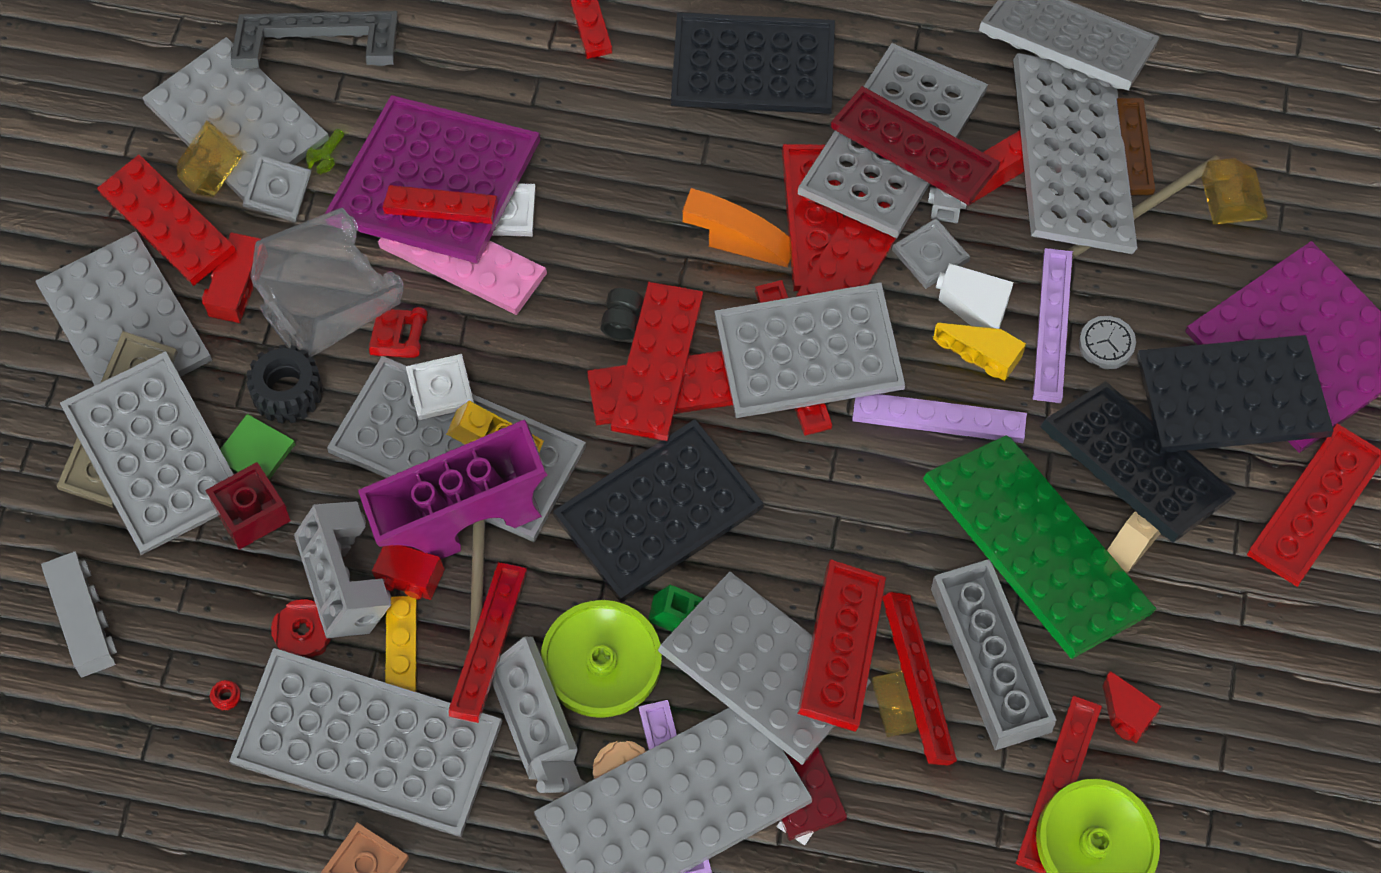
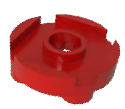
M307 599L291 601L286 604V608L280 613L277 612L273 618L271 633L279 650L305 658L319 656L326 651L331 638H326L315 601ZM305 623L306 627L310 630L305 635H299L297 632H294V629L300 628V624Z

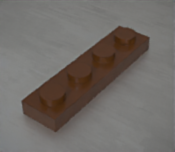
M1117 98L1131 195H1154L1155 183L1144 98Z

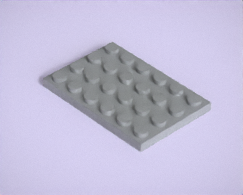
M998 0L981 21L979 28L980 32L985 33L992 39L1003 40L1017 49L1028 50L1042 59L1053 60L1067 69L1078 70L1092 79H1100L1110 83L1117 89L1128 91L1154 51L1160 38L1157 35L1068 0Z
M225 37L142 98L144 103L244 200L258 154L296 165L328 141L329 136L321 126L260 68H232L231 54L233 43Z
M136 231L36 280L37 286L94 386L101 383L122 331L177 349L178 354L173 365L180 377L212 361L211 355Z
M882 283L715 310V320L735 418L905 389V381Z
M166 351L60 402L65 415L141 555L218 516L205 490L234 474Z
M730 571L665 639L658 649L662 655L801 765L835 727V725L797 714L813 636ZM868 679V681H867L866 689L868 688V686H869L870 683H871V681H870L869 679Z

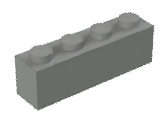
M72 552L42 563L43 573L74 667L82 678L116 665L112 654L117 653V649L112 636L106 637L104 628L109 627L103 610H97L95 603L99 602L100 598L95 586H89L87 577L92 575L86 559L80 561L76 552Z

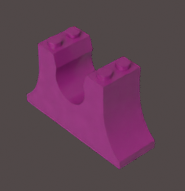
M524 419L359 489L358 492L376 544L379 547L389 545L410 546L423 551L425 554H432L440 557V559H444L461 551L457 534L470 524L489 518L504 519L506 525L517 528L542 517L533 493L537 485L548 475L529 425Z

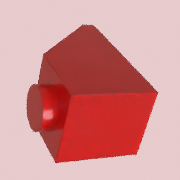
M1110 671L1103 684L1110 724L1121 738L1128 741L1131 740L1137 744L1156 718L1162 706Z

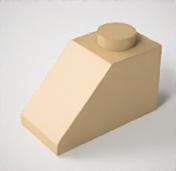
M1135 511L1126 521L1107 551L1128 574L1157 539L1160 532Z

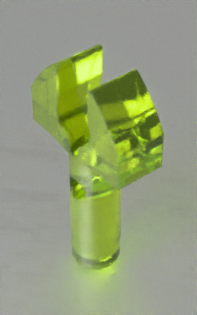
M336 129L321 149L315 150L310 147L306 153L309 169L312 168L316 161L322 158V162L316 167L318 174L326 173L333 168L335 163L330 155L344 137L342 130Z

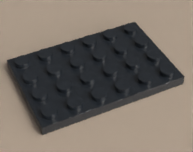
M677 12L671 106L831 114L835 20Z
M1306 335L1138 350L1137 360L1160 453L1331 437L1333 434V426Z
M1106 381L1046 418L1040 426L1049 434L1051 439L1064 447L1073 458L1080 461L1096 478L1104 482L1119 498L1136 510L1139 516L1145 518L1162 536L1168 538L1172 543L1228 503L1236 494L1235 491L1188 451L1160 453L1153 421Z
M696 419L669 435L668 441L662 440L553 510V515L616 598L622 603L763 509L764 503Z

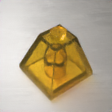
M206 120L178 160L177 177L194 194L214 197L244 154L210 121Z

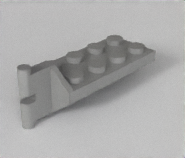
M525 636L500 656L492 684L528 778L537 779L538 781L536 784L537 791L539 793H570L586 784L584 780H581L574 763L578 749L534 638Z

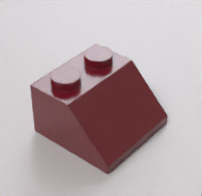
M258 462L205 490L225 529L239 550L291 521L284 502Z

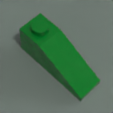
M670 584L653 596L648 621L673 632L703 598Z

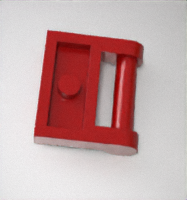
M421 307L413 308L412 311L378 309L369 344V354L406 358L418 357L421 350L419 341L422 327L428 317L426 309ZM405 324H410L409 339L405 343H401Z

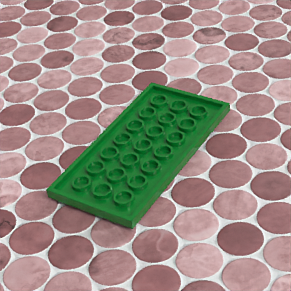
M1005 435L925 474L924 482L1071 659L1149 617L1156 610V607L1011 437Z

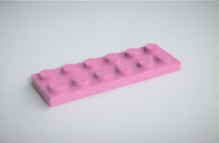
M380 238L378 241L381 249L515 315L520 312L547 275L545 267L490 240L478 264Z

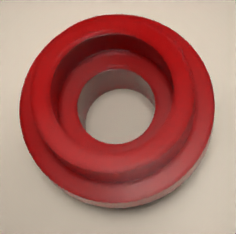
M229 680L217 682L210 691L212 704L220 710L234 708L241 698L239 687L236 683ZM226 692L231 693L229 699H221L222 694Z

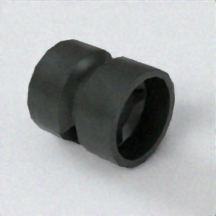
M612 289L608 293L605 305L608 310L603 313L600 330L603 334L617 340L633 339L644 301L643 297L630 289Z

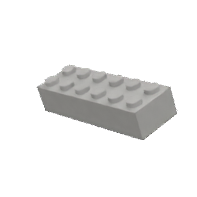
M988 559L935 575L931 587L932 594L994 750L1052 733L1057 720L991 561Z

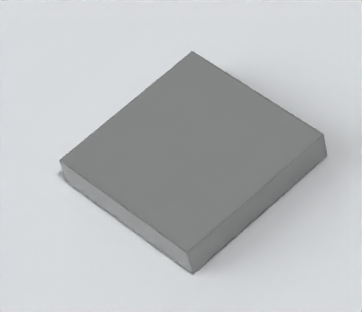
M258 154L243 200V207L296 222L312 170Z
M937 218L892 246V251L925 289L938 281L940 272L946 273L949 263L961 267L970 260L969 254Z

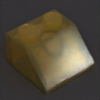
M1236 158L1207 162L1202 182L1213 225L1267 219L1268 214L1255 169Z

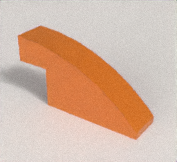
M693 188L690 189L683 208L682 222L709 229V247L788 268L791 260L790 239L788 235L746 208L710 193Z

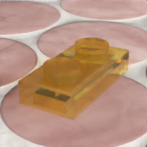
M902 671L872 677V685L886 736L891 737L915 732L917 724Z

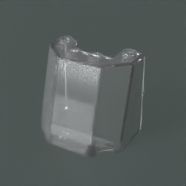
M343 207L258 240L255 243L251 280L253 286L257 288L265 303L260 305L262 313L288 349H290L291 345L297 346L299 352L304 349L308 352L309 357L317 355L400 304L404 289L403 281L398 275L389 271L382 277L381 274L376 273L369 264L367 256L361 253L355 246L358 225L356 220L349 216Z

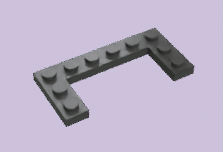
M398 12L239 14L231 54L232 68H259L264 37L280 39L284 37L309 38L311 36L336 37L348 35L355 37L368 35L366 48L367 65H393Z

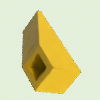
M937 323L933 339L942 348L951 349L966 362L978 365L988 375L1000 378L1003 381H1006L1023 357L1026 343L1002 329Z
M468 401L456 410L446 435L463 444H468L510 426L512 423ZM532 434L538 452H540L544 440Z

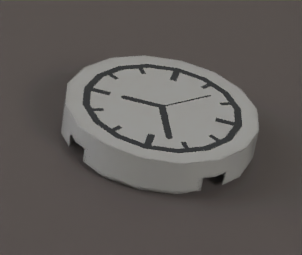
M1098 316L1088 321L1082 328L1079 339L1080 352L1086 361L1091 364L1093 362L1102 369H1117L1125 365L1133 355L1136 346L1135 333L1129 324L1113 316Z

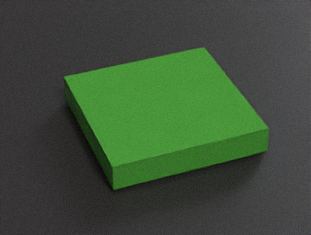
M247 414L220 450L233 473L236 474L258 462L270 480L296 444L293 439Z

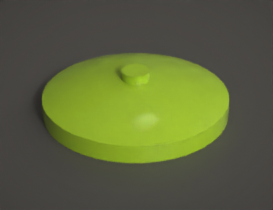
M609 600L581 603L564 612L547 631L541 649V658L558 701L566 708L578 714L596 718L621 715L641 704L656 686L662 666V654L658 651L661 644L652 624L636 609L623 603Z
M1085 779L1069 784L1047 802L1039 817L1036 842L1039 857L1046 873H1155L1160 855V840L1155 821L1145 804L1133 792L1117 783L1103 779Z

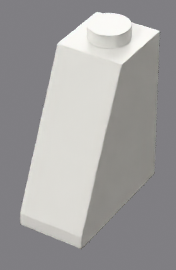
M949 263L946 273L940 272L936 288L940 289L939 301L969 325L1000 329L1014 282Z

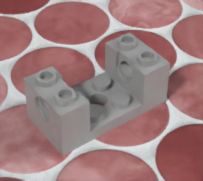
M357 501L314 504L294 534L326 638L370 634L391 606V595L386 590L383 579L350 582L349 570L344 565L342 559L350 550V545L354 544L356 536H360L366 527L365 516L360 511Z

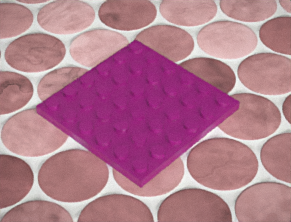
M391 95L324 214L325 223L478 264L541 140L540 133ZM389 185L496 195L498 199L493 224L384 214L383 204Z
M1312 241L1195 320L1185 330L1197 345L1306 335L1333 428L1337 423L1340 425L1381 395V311ZM1320 438L1288 442L1298 453H1301Z

